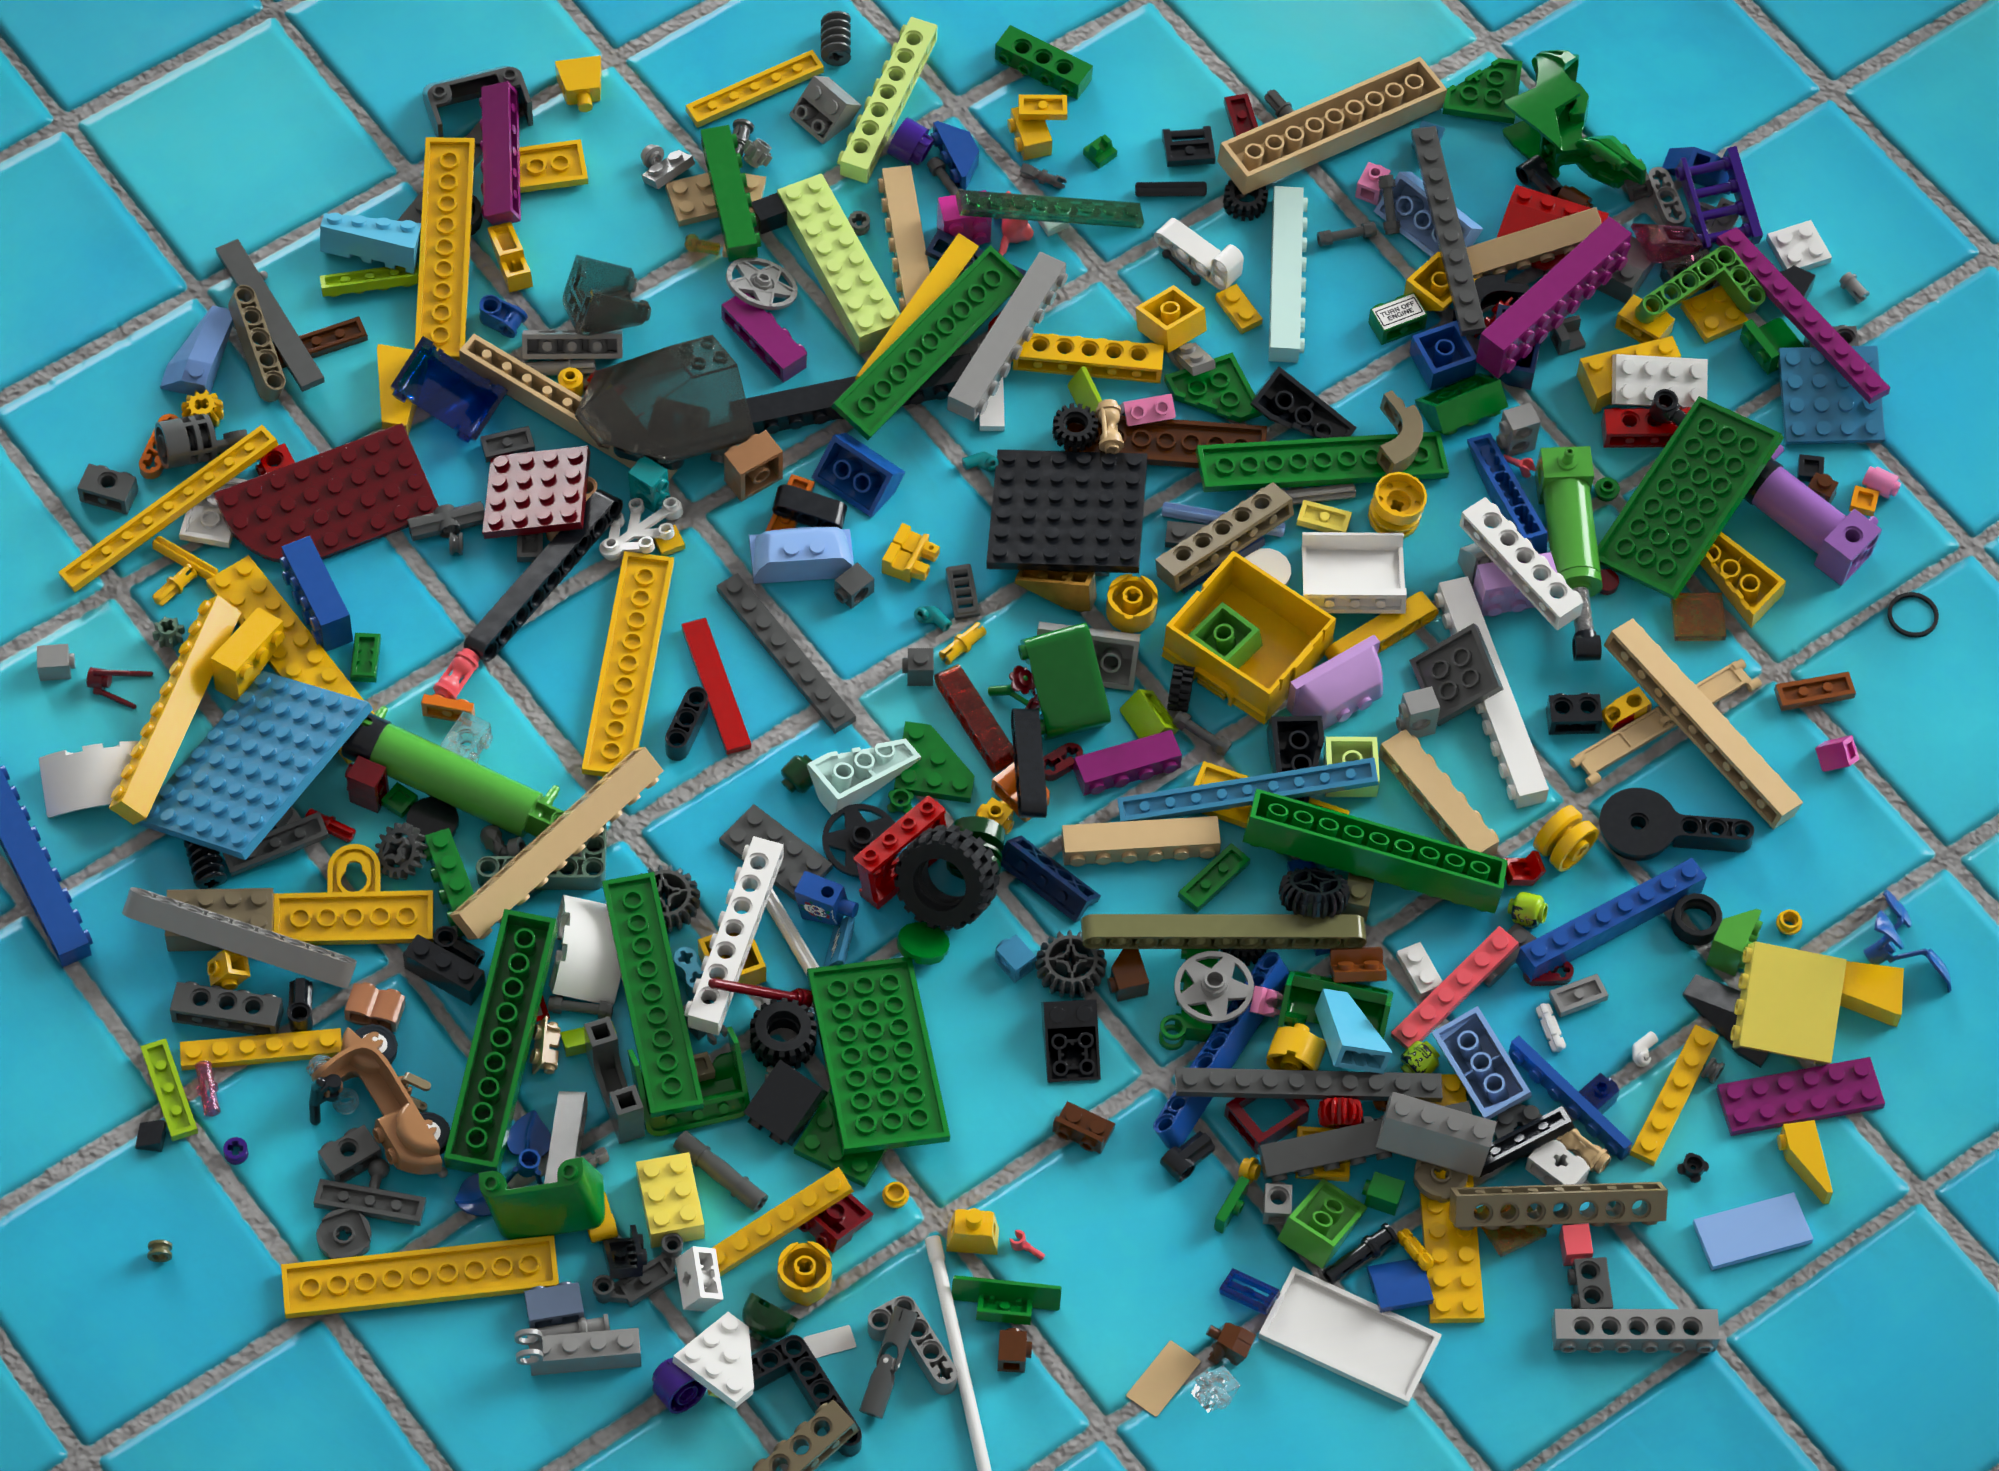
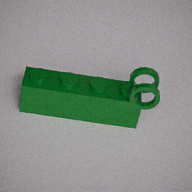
M1181 949V959L1187 960L1198 953L1219 951V949ZM1208 958L1198 962L1212 968L1218 962V959ZM1184 972L1181 982H1183V990H1180L1181 993L1193 985L1187 973ZM1205 1004L1190 1006L1198 1013L1211 1016ZM1181 1008V1013L1168 1015L1162 1019L1159 1043L1167 1050H1177L1183 1046L1185 1040L1206 1042L1212 1033V1023L1196 1020ZM1169 1021H1175V1025L1170 1024L1164 1026ZM1173 1030L1179 1034L1171 1035L1167 1031ZM1163 1037L1171 1041L1181 1040L1177 1044H1168L1164 1041Z

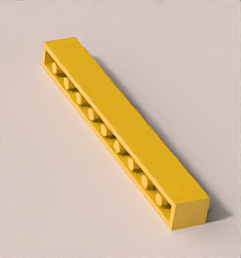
M218 595L210 600H204L197 610L199 615L188 629L190 634L179 648L178 653H180V656L169 670L171 675L159 691V694H161L160 699L151 708L150 715L152 716L140 732L142 737L139 743L131 751L130 756H132V759L121 772L122 780L111 794L112 801L109 809L133 825L147 818L212 678L211 657L230 638L242 613Z

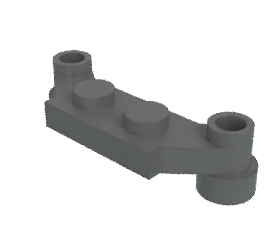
M676 1233L666 1234L661 1241V1255L649 1261L647 1265H643V1276L628 1277L616 1282L610 1279L608 1275L597 1276L592 1283L593 1293L597 1301L603 1304L608 1302L627 1303L632 1307L675 1281V1259L683 1251L682 1237Z

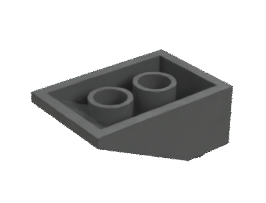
M1631 236V248L1627 254L1628 262L1625 267L1620 271L1616 270L1607 284H1601L1597 288V290L1625 304L1633 294L1637 293L1662 254V250Z

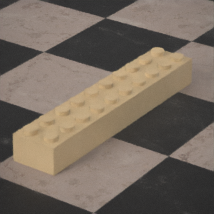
M1420 56L1222 142L1217 162L1242 194L1245 195L1443 108L1447 88Z

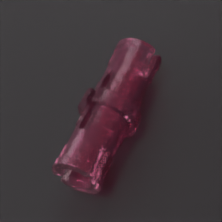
M200 1061L195 1064L199 1084L197 1086V1093L201 1095L204 1116H215L221 1112L217 1097L218 1084L214 1081L211 1062ZM206 1080L208 1081L210 1097L207 1095Z

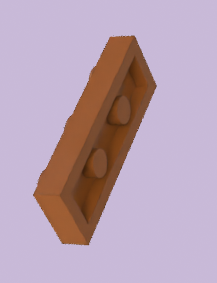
M1849 672L1775 684L1774 688L1781 711L1853 699L1856 695Z

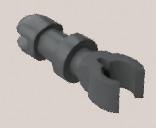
M1023 163L1020 170L1021 177L1029 180H1039L1040 184L1048 183L1058 189H1064L1065 185L1062 183H1067V180L1062 176L1049 174L1044 169L1040 171L1026 163Z

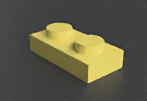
M1303 500L1296 525L1321 532H1347L1352 512Z

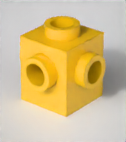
M991 797L987 804L983 803L975 815L998 822L1005 829V835L1009 834L1014 826L1013 809L1006 802L998 801Z
M224 949L207 962V972L211 986L216 985L227 990H234L239 984L250 977L248 957Z

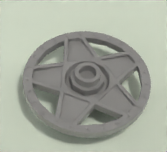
M740 258L732 262L726 272V282L729 289L739 299L754 307L766 310H780L790 306L796 299L798 287L794 278L784 268L769 260L762 258ZM752 264L765 266V268L759 270ZM735 268L742 277L732 279V272ZM780 275L786 279L790 287L778 281ZM744 293H749V295H750V296H754V297L756 298V300L753 299V298H751V297H749V296H747V295L744 294ZM774 297L786 299L782 302L773 303Z
M1207 951L1190 957L1181 965L1175 977L1174 992L1180 1007L1189 1016L1205 1023L1217 1024L1231 1021L1244 1013L1252 1001L1254 982L1249 969L1235 956L1220 951ZM1208 958L1220 959L1212 968L1198 962ZM1235 966L1244 974L1247 984L1232 979ZM1184 972H1186L1193 985L1181 993L1180 982ZM1245 1000L1238 1009L1227 1014L1228 1001ZM1205 1004L1211 1016L1198 1013L1190 1006Z

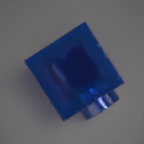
M1601 1072L1579 1091L1601 1114L1605 1113L1617 1102L1620 1092L1617 1084L1611 1078H1606Z

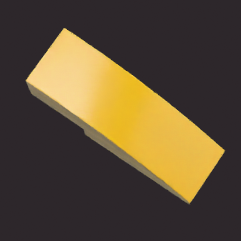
M507 222L487 227L495 256L509 293L533 287L531 271L512 223Z

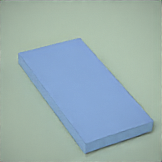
M1794 1192L1693 1220V1226L1711 1271L1813 1242L1812 1234Z

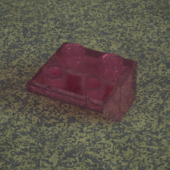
M1633 223L1631 226L1636 239L1641 243L1648 259L1652 263L1688 265L1703 246L1693 227Z

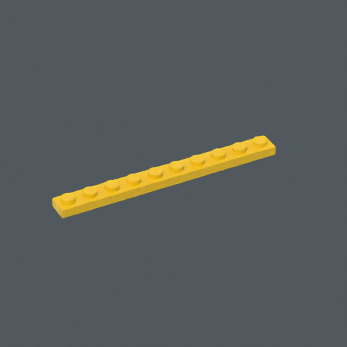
M260 425L58 572L60 577L76 593L279 445L277 439L263 425Z

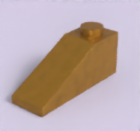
M1019 570L1015 578V584L1064 609L1076 610L1078 612L1091 611L1097 598L1095 572Z

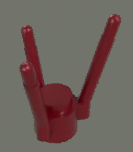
M90 667L86 683L87 687L94 688L93 694L102 695L122 705L136 709L137 706L104 689L111 686L112 676L143 677L153 676V672L106 670Z

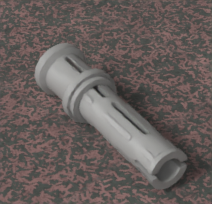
M607 1313L599 1318L586 1319L585 1317H580L578 1322L533 1329L540 1330L542 1336L605 1331L610 1330ZM527 1335V1338L535 1337L534 1335Z

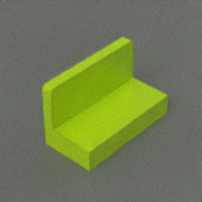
M1138 689L1120 708V712L1139 739L1172 730L1173 734H1175L1179 730L1172 723V717L1152 690Z

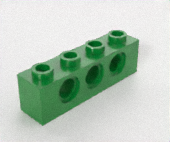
M1012 25L1007 28L995 44V59L1001 64L1008 65L1023 75H1028L1042 84L1051 86L1062 94L1077 100L1092 80L1093 65Z

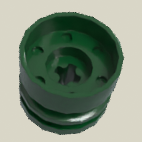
M969 816L955 820L952 825L959 826L960 831L963 832L965 829L973 832V837L976 839L980 837L985 841L984 847L986 849L990 848L994 854L992 861H997L999 870L995 875H999L1002 862L1001 852L1004 849L1005 829L1003 826L985 817ZM947 861V870L952 875L964 880L959 869Z

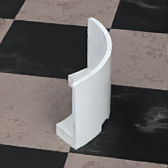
M121 741L119 745L103 748V743L82 746L83 751L70 753L67 750L40 757L39 765L47 817L53 818L82 809L110 805L112 801L111 794L122 780L121 772L132 759V756H130L131 751L139 741Z
M563 895L556 918L558 926L557 939L562 940V950H557L549 983L552 994L595 1003L607 1001L614 1005L621 973L607 906L604 903Z

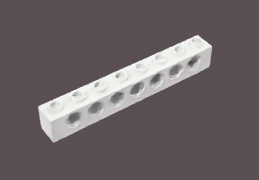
M753 836L751 844L745 846L742 860H744L743 866L737 867L734 876L736 885L734 889H729L726 898V904H728L726 912L721 911L718 919V926L720 927L718 934L713 933L709 945V948L712 949L709 956L705 955L702 962L701 971L704 972L701 979L697 978L693 988L694 999L693 1001H688L684 1015L688 1017L689 1028L719 1036L734 992L712 989L709 987L708 981L715 977L728 981H739L784 857V844ZM756 866L763 867L760 870L753 869ZM752 888L755 891L747 892L745 889ZM744 910L747 913L738 914L737 911ZM730 933H738L739 935H737V936H729L728 934H730ZM729 955L731 957L728 959H723L720 956ZM713 1000L714 1003L706 1004L704 1001Z

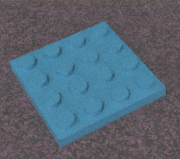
M1851 346L1880 376L1877 346ZM1816 347L1778 349L1780 354L1778 363L1785 445L1883 443L1885 441L1882 398L1869 404Z

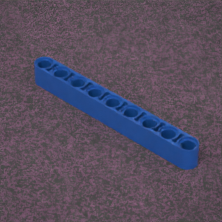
M1268 952L1258 960L1251 971L1254 988L1255 986L1279 991L1280 993L1285 986L1290 971L1277 952ZM1245 1000L1232 1001L1227 1008V1014L1238 1009ZM1250 1003L1248 1008L1239 1017L1225 1023H1218L1189 1068L1231 1069L1265 1016L1250 1012ZM1176 1091L1173 1092L1153 1124L1155 1132L1167 1148L1179 1147L1185 1142L1213 1097L1176 1096Z

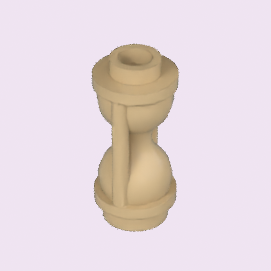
M1113 399L1100 401L1096 408V415L1102 425L1099 449L1105 453L1117 454L1124 448V441L1118 432L1117 425L1120 420L1121 408L1117 401Z
M1576 1128L1556 1138V1140L1564 1144L1566 1150H1570L1576 1156L1583 1158L1590 1167L1591 1172L1595 1171L1600 1174L1612 1159L1608 1154V1150L1592 1144Z

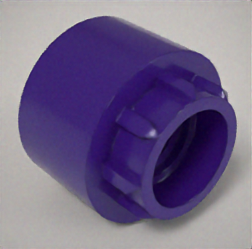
M907 117L891 140L887 154L908 166L911 162L920 165L932 148L934 140L928 135L929 129Z
M673 1358L662 1362L654 1371L652 1377L654 1382L653 1392L671 1413L678 1414L696 1405L704 1396L707 1388L672 1363Z

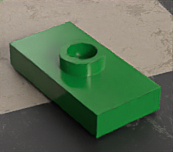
M355 633L350 681L376 682L381 634Z
M1243 1176L1238 1178L1215 1217L1214 1230L1223 1234L1234 1215L1239 1216L1245 1204L1243 1199L1248 1192L1249 1179Z

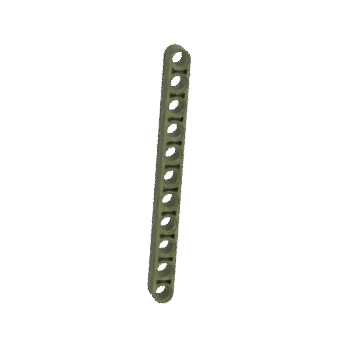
M1090 914L1081 919L1083 946L1088 949L1361 948L1367 944L1364 918L1355 914H1335L1332 918L1326 916L1324 919L1320 917L1313 919L1308 916L1303 918V915Z

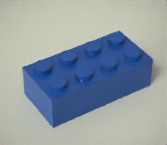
M307 536L281 546L283 557L279 559L284 570L282 571L283 579L287 586L291 584L293 599L296 605L301 604L303 608L301 611L302 617L306 625L311 624L313 628L311 634L316 644H321L322 648L327 652L353 642L350 614L311 537Z

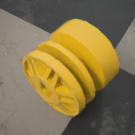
M1394 472L1385 475L1379 480L1368 509L1370 525L1377 533H1404V538L1414 533L1419 525L1427 500L1425 487L1419 479L1408 473Z

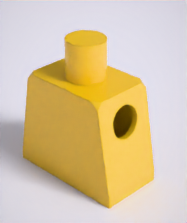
M601 56L555 61L556 79L566 104H578V109L581 112L592 110V102L601 100Z
M977 1208L955 1210L948 1224L946 1252L997 1255L999 1227L994 1212L980 1211Z

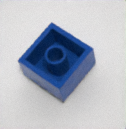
M1457 320L1412 336L1409 353L1430 390L1475 375L1477 356L1466 336L1460 335Z

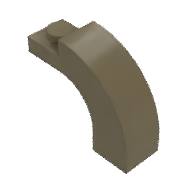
M1391 390L1383 395L1380 409L1393 424L1398 436L1381 445L1376 461L1386 474L1403 472L1412 464L1423 436V421L1415 404L1406 408L1403 400L1397 397Z

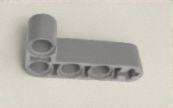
M902 1295L873 1309L868 1315V1334L875 1341H883L894 1306L902 1307L918 1314L912 1332L920 1331L924 1335L921 1337L911 1335L907 1347L932 1388L941 1395L951 1394L956 1388L957 1369L916 1302L911 1297ZM883 1322L886 1326L876 1327L874 1323ZM928 1353L936 1354L938 1357L934 1359H928L925 1357V1355Z

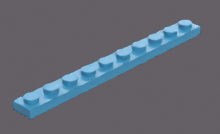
M1373 757L1120 797L1117 800L1121 822L1159 820L1249 806L1252 804L1256 788L1293 799L1376 786L1379 783L1375 758Z

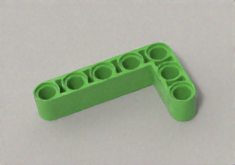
M1720 246L1649 293L1636 307L1635 316L1640 322L1649 324L1714 280L1719 282L1739 310L1746 314L1754 313L1765 301L1766 293L1736 252L1729 246ZM1682 282L1687 283L1689 288L1683 285ZM1664 294H1667L1671 300L1667 299ZM1748 296L1752 297L1755 302L1751 301ZM1646 306H1649L1653 312L1649 311Z

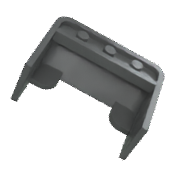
M500 66L425 86L423 89V101L435 136L444 137L443 125L437 108L482 97L481 87L509 81L518 91V98L528 126H532V101L520 70L510 66Z

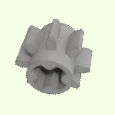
M760 138L753 142L748 140L742 148L745 154L743 159L754 168H758L760 165L767 167L773 158L770 156L771 146Z

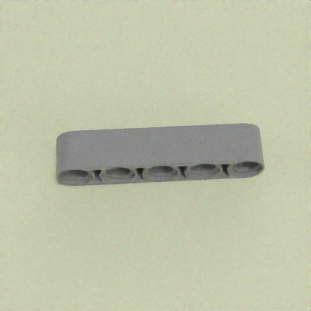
M559 1091L544 1184L558 1182L557 1172L560 1164L568 1159L579 1158L581 1155L588 1108L587 1092Z

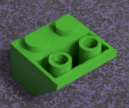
M1754 909L1724 918L1713 939L1706 965L1734 977L1739 968L1744 970L1745 963L1742 962L1743 951L1745 947H1748V944L1757 942L1759 931L1763 924L1759 920L1762 910Z

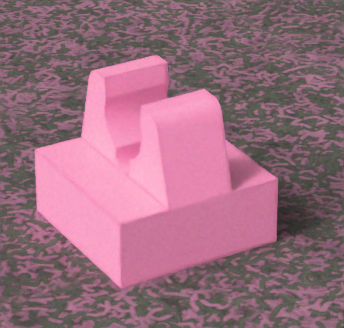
M1255 986L1250 1012L1274 1018V1015L1280 1014V1010L1276 1009L1278 999L1283 1000V995L1279 991Z

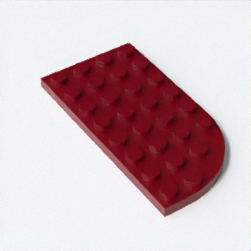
M403 423L214 493V498L222 517L234 537L256 555L280 563L279 558L283 557L281 546L307 536L311 537L323 560L408 528L407 519L433 513L439 507Z

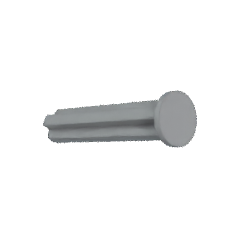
M1354 484L1287 491L1282 488L1292 498L1293 505L1302 504L1303 500L1323 502L1356 497Z

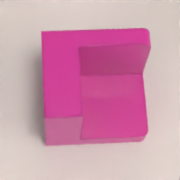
M1852 735L1824 741L1815 748L1823 772L1848 767L1859 760Z

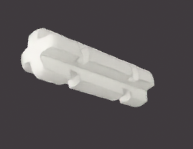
M1542 1003L1536 1007V1013L1539 1019L1542 1018L1540 1023L1547 1040H1550L1548 1043L1551 1051L1561 1052L1566 1048L1564 1038H1560L1562 1036L1555 1016H1552L1553 1010L1549 1003Z

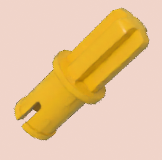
M186 564L173 577H168L167 582L153 594L154 602L164 606L176 594H181L183 588L198 576L196 570L193 569L186 575L192 568L191 565Z

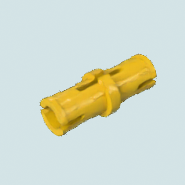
M975 622L963 634H957L954 637V641L939 652L941 660L944 661L947 658L945 664L950 665L963 652H969L971 646L987 634L983 625L978 628L981 624Z

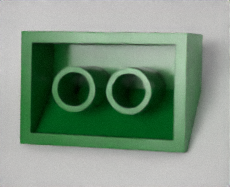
M1477 373L1415 399L1417 407L1432 430L1440 431L1443 435L1454 434L1458 431L1457 428L1464 425H1475L1483 417L1499 415L1501 413L1500 410L1508 407L1501 380L1482 373Z

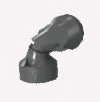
M490 825L481 830V842L486 850L489 849L495 856H516L526 847L521 837L509 839L507 845H504L502 833L497 826Z

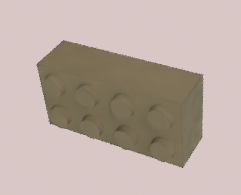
M273 888L167 890V897L273 932ZM165 930L168 951L224 950Z

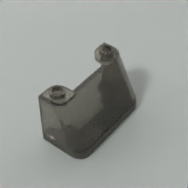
M576 255L563 293V304L577 334L590 336L639 326L649 320L651 315L649 303L645 300H640V302L632 301L630 296L631 292H635L637 287V278H634L632 268Z

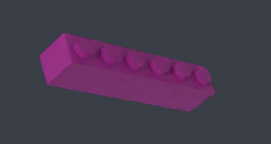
M509 81L481 87L482 97L479 99L482 109V118L480 119L482 140L480 141V147L483 153V161L480 165L483 173L481 191L484 197V205L481 208L484 219H487L493 226L521 221L518 91Z

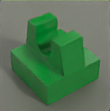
M1103 135L1084 147L1083 155L1100 169L1117 157V150L1113 147L1112 140Z

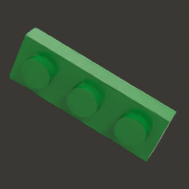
M1231 843L1178 892V897L1198 913L1250 864V858Z

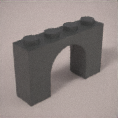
M610 1016L584 1024L586 1055L619 1144L644 1137V1107L636 1086L628 1087L619 1057L618 1038Z

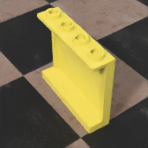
M1756 941L1748 944L1742 956L1745 968L1738 982L1741 994L1734 1008L1737 1020L1736 1025L1732 1027L1730 1039L1733 1041L1732 1048L1743 1047L1814 1061V1064L1818 1065L1832 1063L1847 959Z

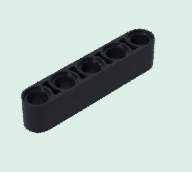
M1012 708L1011 732L1018 814L1020 818H1046L1047 794L1039 709Z

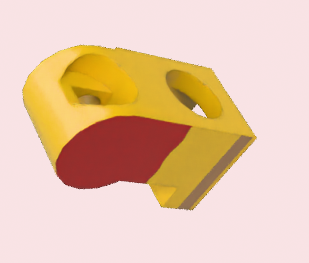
M1638 686L1606 706L1602 710V718L1612 732H1616L1650 712L1652 703Z

